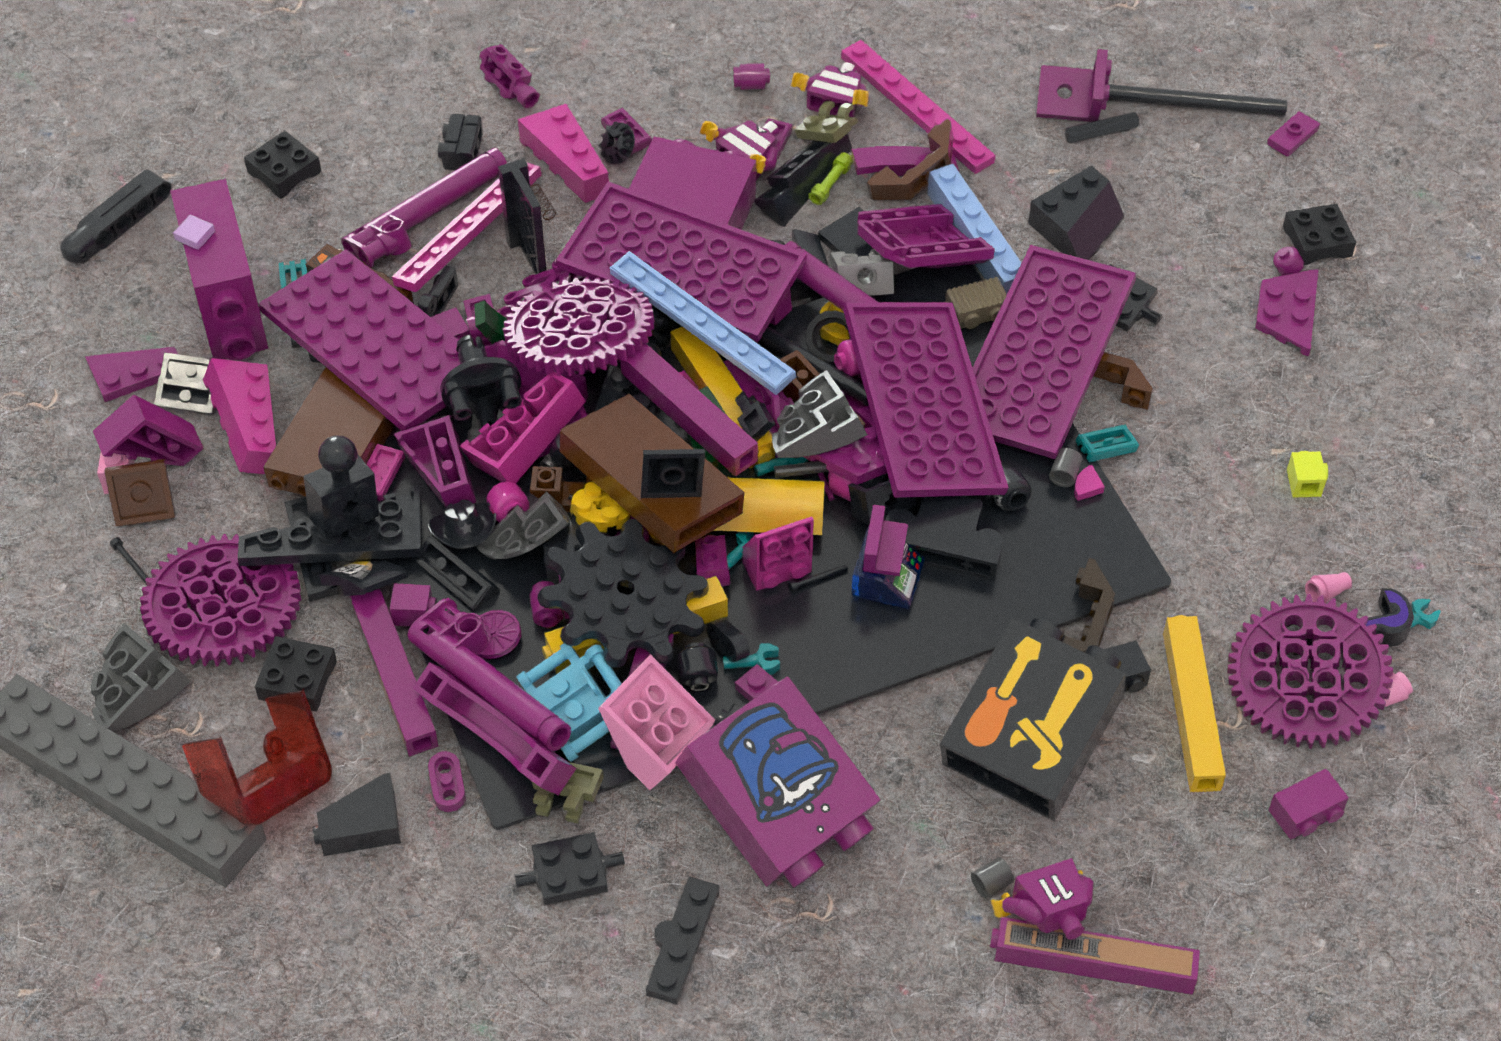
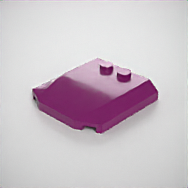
M942 204L858 212V235L884 258L908 268H943L979 264L992 260L994 257L995 248L983 238L969 239L952 225L954 214Z

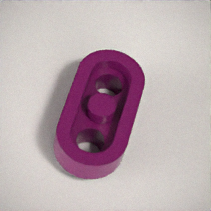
M438 752L428 762L434 802L441 811L454 812L460 809L466 800L458 757L451 752ZM444 769L450 770L448 773H440ZM448 796L455 797L452 800H445V798Z

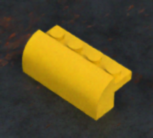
M727 477L745 492L743 514L714 531L764 533L812 516L814 519L813 535H822L824 481Z

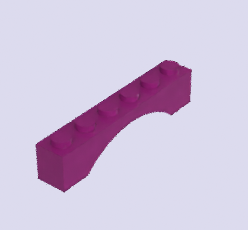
M429 663L412 689L430 703L459 721L498 750L518 771L540 788L559 795L575 772L576 768L554 751H550L447 670Z

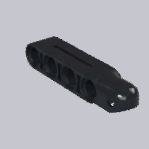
M151 170L142 171L78 223L76 230L63 239L60 245L62 257L69 262L83 263L100 250L107 248L169 197L170 190L172 189L170 182Z

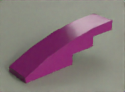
M874 146L852 149L851 157L857 175L880 172L887 166L896 175L904 176L909 169L916 167L932 151L927 147ZM952 152L951 164H954L956 169L959 171L957 162Z

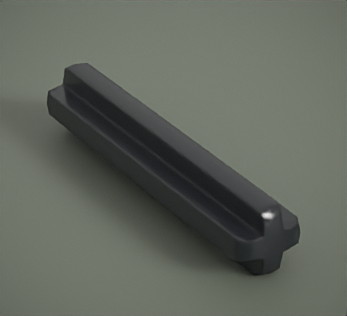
M1131 112L1067 127L1065 129V138L1067 142L1072 143L1136 128L1139 126L1140 120L1136 112Z

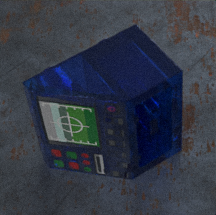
M868 527L852 575L851 595L910 609L925 558L905 541L900 576L863 571Z

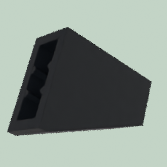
M391 773L382 774L317 812L318 825L312 826L315 845L321 844L324 856L401 843Z

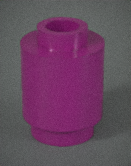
M764 63L739 64V67H733L734 88L740 87V90L765 89V84H770V69L765 68Z
M550 581L536 583L530 593L533 621L535 624L545 628L553 627L563 619L562 609L542 607L537 600L540 590L546 586L555 585Z

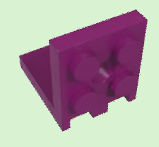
M1097 49L1093 69L1041 65L1036 117L1084 122L1099 120L1101 110H1106L1109 98L1110 84L1108 82L1111 75L1112 60L1107 59L1108 50ZM1061 88H1067L1071 91L1072 95L1069 98L1063 99L1058 96L1057 91Z

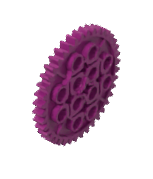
M575 277L571 283L566 279L562 281L561 285L552 282L551 288L542 286V292L533 290V297L525 295L524 302L517 301V307L510 309L511 314L506 315L507 321H504L505 328H503L506 347H508L509 354L512 353L513 359H519V364L526 363L528 369L535 367L536 372L545 369L548 375L554 370L557 371V376H560L564 371H567L569 376H572L575 371H578L580 375H584L585 370L588 369L595 373L597 367L607 370V364L617 366L618 359L627 361V355L635 356V349L642 350V343H648V337L652 336V330L654 329L652 305L649 303L648 297H644L643 292H637L634 287L629 288L628 284L620 286V280L611 283L610 279H605L602 282L599 277H596L593 281H590L589 277H585L583 281H579Z
M223 534L219 541L216 540L214 535H211L207 543L202 538H199L197 546L187 542V550L177 547V556L168 553V562L159 561V569H152V578L145 579L147 587H142L141 589L143 596L140 597V611L147 634L152 636L154 644L159 643L161 651L168 649L170 657L178 654L180 661H184L189 656L192 665L199 659H202L203 666H207L210 660H214L215 666H219L222 659H225L227 664L231 665L234 657H237L240 662H244V654L247 653L252 658H255L256 649L265 653L267 651L265 644L272 645L275 636L284 638V629H291V620L297 619L296 611L300 610L299 601L302 598L297 571H294L293 564L239 567L238 534H235L232 540H228L227 535Z
M1307 594L1305 602H1301L1299 596L1295 595L1293 603H1290L1286 597L1282 598V606L1280 607L1272 601L1270 603V611L1261 607L1260 617L1251 614V624L1246 622L1242 624L1243 632L1236 633L1235 640L1237 642H1232L1231 651L1233 653L1228 655V662L1232 663L1227 668V673L1231 674L1228 677V684L1233 686L1231 688V695L1239 696L1236 699V706H1245L1242 715L1246 717L1253 714L1251 718L1252 726L1260 722L1262 723L1260 731L1262 734L1271 729L1272 739L1275 740L1281 734L1283 735V744L1285 745L1293 738L1298 748L1303 740L1307 741L1309 749L1313 748L1314 741H1319L1321 747L1325 748L1327 739H1330L1335 746L1338 745L1339 736H1342L1348 742L1351 737L1350 731L1359 736L1362 730L1361 725L1370 728V718L1376 720L1379 718L1380 712L1378 709L1384 710L1386 704L1384 699H1389L1390 690L1387 688H1391L1393 679L1389 678L1393 675V667L1389 666L1392 662V656L1386 655L1389 646L1381 644L1384 638L1383 634L1374 635L1377 628L1376 624L1366 626L1368 616L1366 615L1358 619L1357 608L1347 612V603L1344 602L1340 607H1336L1335 598H1332L1326 604L1324 603L1323 595L1318 597L1317 602H1313L1310 594ZM1297 625L1300 627V630L1290 631L1286 626ZM1320 625H1327L1331 627L1332 630L1328 632H1323L1319 630L1317 627ZM1312 639L1313 645L1308 646L1305 640ZM1277 651H1279V666L1282 671L1280 673L1279 689L1277 688V673L1275 671ZM1258 652H1265L1269 654L1270 657H1268L1267 659H1259L1255 656V654ZM1294 652L1299 654L1301 658L1293 660L1286 655ZM1340 652L1342 653V668H1344L1345 672L1342 683L1343 691L1341 690V674L1337 670L1340 663ZM1321 653H1328L1333 658L1330 660H1322L1318 657V655ZM1357 653L1362 655L1364 659L1356 661L1350 655ZM1308 659H1310V668L1313 672L1311 682H1309V673L1307 672ZM1265 680L1269 682L1270 686L1262 688L1257 686L1255 682ZM1289 681H1297L1302 686L1299 688H1291L1286 683H1288ZM1327 681L1330 682L1333 685V687L1329 689H1324L1320 687L1318 683ZM1360 682L1365 688L1354 689L1350 684ZM1307 695L1313 696L1314 703H1308ZM1291 709L1299 710L1302 713V715L1299 717H1292L1288 715L1287 711ZM1329 710L1334 716L1325 718L1319 712Z

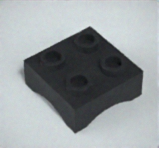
M287 131L278 134L244 157L247 173L264 182L279 199L287 196L302 180L315 177L322 172L319 157Z
M1337 203L1286 212L1282 227L1291 238L1294 247L1300 253L1304 265H1309L1317 260L1328 257L1349 258L1353 256L1356 240Z
M275 636L255 684L258 700L287 702L306 710L317 712L326 682L337 662L334 648Z

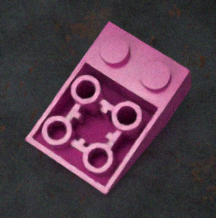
M812 516L755 535L743 546V565L756 591L764 588H773L781 582L793 578L799 579L812 572L814 527Z

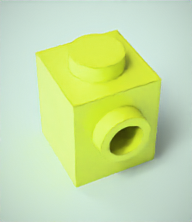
M1321 451L1291 453L1287 474L1292 498L1322 496L1329 471L1327 463H1323Z

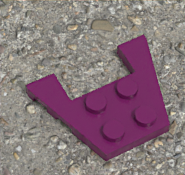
M869 405L859 408L855 412L865 422L866 436L835 450L803 457L810 461L819 460L825 463L827 470L856 485L886 474L887 469Z

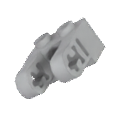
M871 249L869 256L860 257L857 254H845L844 251L830 253V268L869 296L894 294L893 261L884 258L875 249ZM868 268L871 270L868 277H857L861 269Z

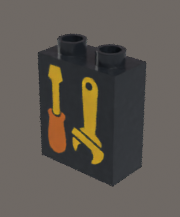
M1012 618L940 743L942 764L1055 822L1124 697L1126 672L1119 670L1121 661L1106 649L1090 645L1084 653L1063 643L1065 639L1064 633L1055 625L1045 620L1034 618L1028 626Z

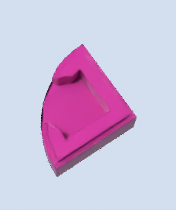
M1092 465L1083 469L1077 476L1074 491L1077 501L1104 493L1105 486Z

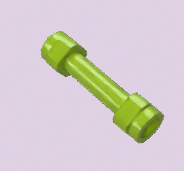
M841 153L833 161V168L821 184L817 183L811 189L809 199L812 203L816 205L824 203L829 197L830 188L840 175L848 173L853 164L852 157L849 154Z

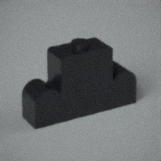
M964 496L923 497L917 517H914L910 511L900 508L890 511L886 516L885 521L908 524L905 543L909 546L906 556L902 560H906V557H909L908 560L911 561V558H913L915 563L995 581L1001 559L1003 538L994 529L984 528L978 531L983 505L981 500ZM913 551L917 553L916 558L912 556ZM919 555L922 557L921 563L917 560Z

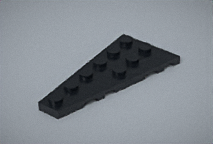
M420 486L410 488V493L396 496L395 493L384 495V500L378 501L379 517L327 540L311 521L306 522L304 518L293 521V526L283 529L271 527L239 536V567L421 557Z

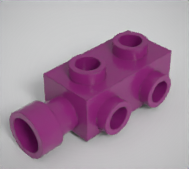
M502 44L486 47L481 51L479 55L481 60L480 69L485 74L484 78L487 82L494 83L500 89L499 93L503 98H517V101L526 109L533 107L538 102L540 94L532 86H529L532 74Z

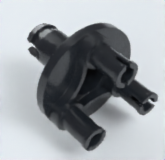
M467 335L457 342L456 351L460 365L452 369L444 377L440 386L441 397L444 404L453 410L456 420H466L471 417L470 414H475L476 418L480 420L482 427L487 423L491 426L498 420V408L506 406V408L512 409L521 405L522 398L519 390L522 380L520 372L516 365L506 359L488 357L484 342L479 336L475 339L477 346L473 347L471 338Z

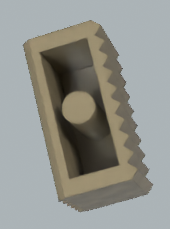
M995 276L988 280H980L978 283L974 282L973 284H964L962 287L949 288L946 291L945 302H953L960 329L965 327L972 329L980 323L991 320L995 321L1007 293L999 278Z

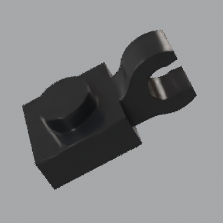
M742 391L735 398L737 405L743 412L737 420L742 429L757 442L775 425V422L765 404L758 401L755 396L751 395L748 398L746 393Z

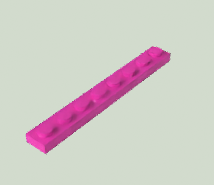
M862 40L841 50V58L845 62L853 64L856 71L927 133L946 119L950 120L953 132L952 152L954 157L974 174L995 163L996 155Z
M527 163L531 186L542 175L540 166ZM499 179L392 276L394 286L417 292L503 212Z

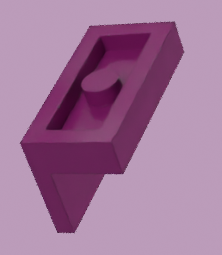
M873 505L864 554L863 571L900 576L908 524L884 521L885 506Z

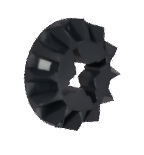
M614 122L612 126H606V132L600 134L603 138L602 143L598 145L602 149L600 156L604 157L608 163L621 164L633 152L635 145L634 132L629 125L621 122ZM614 137H615V138H618V140H617V142H616L617 148H616V147H612V146L614 145V143H615Z

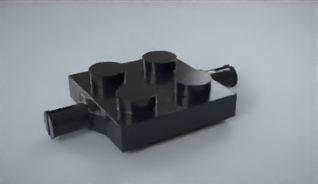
M1136 277V281L1116 326L1128 332L1134 323L1142 318L1157 325L1162 318V314L1149 308V304L1157 295V288Z
M595 832L531 845L534 857L533 871L514 874L517 888L536 883V886L542 893L544 905L608 892L605 877L606 868L625 865L622 851L603 855V852L598 847Z

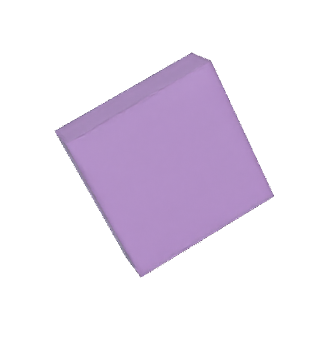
M189 215L173 232L175 240L199 250L215 232L213 224Z

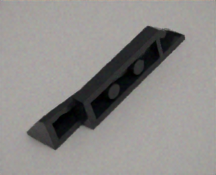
M848 133L836 143L815 140L809 143L767 177L769 186L772 188L754 200L755 205L780 226L785 227L809 200V194L815 184H821L832 170L835 158L841 153L849 154L852 150Z

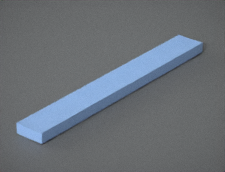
M630 251L610 267L611 275L622 283L628 284L629 288L634 287L637 292H643L644 297H648L652 305L775 395L796 378L795 370Z

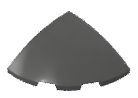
M826 370L799 390L800 398L794 405H785L777 418L780 427L777 433L772 434V443L778 458H794L835 450L866 436L867 433L844 394Z
M546 492L526 512L517 505L493 528L490 536L484 542L477 545L476 548L482 554L492 559L516 557L550 540L562 531L571 520L563 506Z
M124 623L102 653L105 662L101 671L93 675L91 693L95 697L96 707L92 709V712L99 724L116 732L144 719L161 708L191 681Z

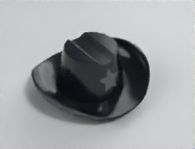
M461 500L455 504L450 503L446 507L445 513L431 518L428 522V528L433 537L444 545L457 549L471 548L481 544L490 536L495 525L496 513L492 514L487 503L473 504L471 501Z

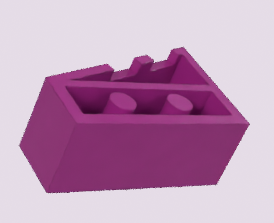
M132 395L93 430L102 455L105 457L121 454L126 455L129 460H136L138 457L150 458L151 461L165 459V463L168 465L184 466L204 449L192 423L136 395Z
M449 415L394 434L406 458L445 507L450 503L455 504L461 500H468L473 504L477 502L464 454L459 447L461 445L459 436Z

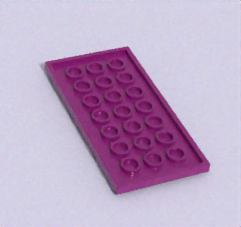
M608 181L557 257L556 266L584 278L589 277L592 281L599 277L602 282L605 279H610V282L613 283L618 279L610 274V267L630 251L750 339L758 342L806 263L807 253Z
M1033 245L1029 246L973 366V372L995 442L1053 459L1057 457L1136 281L1135 272Z
M348 250L342 251L258 303L261 313L400 430L404 431L416 427L446 407L441 397L440 386L444 377L452 369L460 365L456 351V345L459 340Z
M953 302L846 303L843 312L894 498L1005 495L1009 487Z

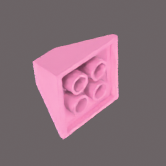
M651 654L598 708L627 768L649 790L670 774L677 766L675 762L685 747L706 733L715 721Z

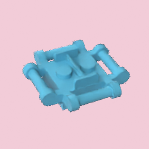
M563 643L560 645L561 649L527 673L523 671L516 676L528 694L570 725V738L561 748L570 762L579 757L578 753L609 732L598 708L622 684L611 666L605 662L604 650L599 644L591 646L587 649L585 655L580 658L572 646ZM569 659L571 665L539 687H535L534 682ZM594 665L611 689V693L607 697L588 670Z

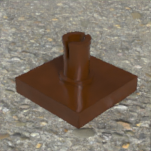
M165 459L105 468L104 473L116 527L175 518L176 513Z

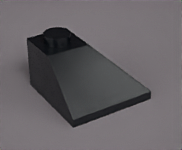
M705 449L643 450L641 498L702 497Z

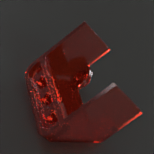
M304 690L270 696L265 699L275 728L269 731L263 740V750L267 761L239 778L236 777L221 737L188 742L182 745L201 795L243 825L262 824L328 783L332 776V765Z

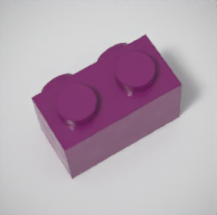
M1325 768L1274 794L1268 811L1289 839L1292 840L1299 835L1303 837L1310 835L1319 825L1327 821L1328 823H1333L1339 820L1345 813L1344 809L1349 797Z

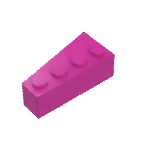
M567 104L518 119L520 142L525 147L531 148L535 157L546 162L551 172L562 177L564 184L582 201L587 203L596 200L609 181L608 171Z
M211 358L203 382L205 387L209 388L213 407L217 408L221 417L219 422L222 430H226L229 437L228 444L239 472L265 474L263 467L276 447L267 364Z
M553 371L523 394L525 399L522 400L520 406L503 410L504 415L491 426L487 423L479 430L481 433L471 442L466 440L459 447L475 467L501 482L509 481L516 484L559 434L560 430L565 427L586 402L573 381L562 375L557 376V373Z

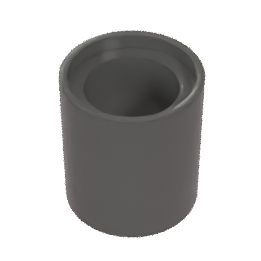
M1070 448L1059 450L1049 474V478L1054 484L1061 487H1071L1074 484L1083 460L1080 453Z
M998 857L972 872L971 880L977 892L987 899L1014 882V875L1006 861Z

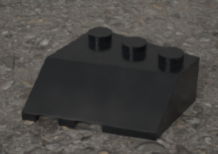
M1091 165L1032 200L1028 224L1061 253L1089 260L1092 255L1094 256L1097 253L1102 242L1109 238L1124 219V213L1110 181Z

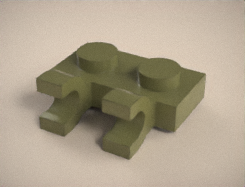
M825 101L819 108L818 116L812 115L805 118L803 123L795 128L797 138L836 143L852 130L851 126L858 123L856 117H849V112L854 109L853 104L844 103L839 108L837 115H830V110L835 107L834 102Z
M569 762L576 770L559 795L568 796L563 805V809L568 811L565 817L566 821L578 824L582 815L584 800L594 802L604 774L603 769ZM532 782L533 788L538 790L533 798V803L538 804L535 812L537 815L548 817L552 808L554 793L540 788Z

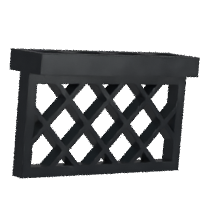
M522 158L498 166L506 242L510 249L520 246L535 275L547 271L541 205L530 188L528 164Z

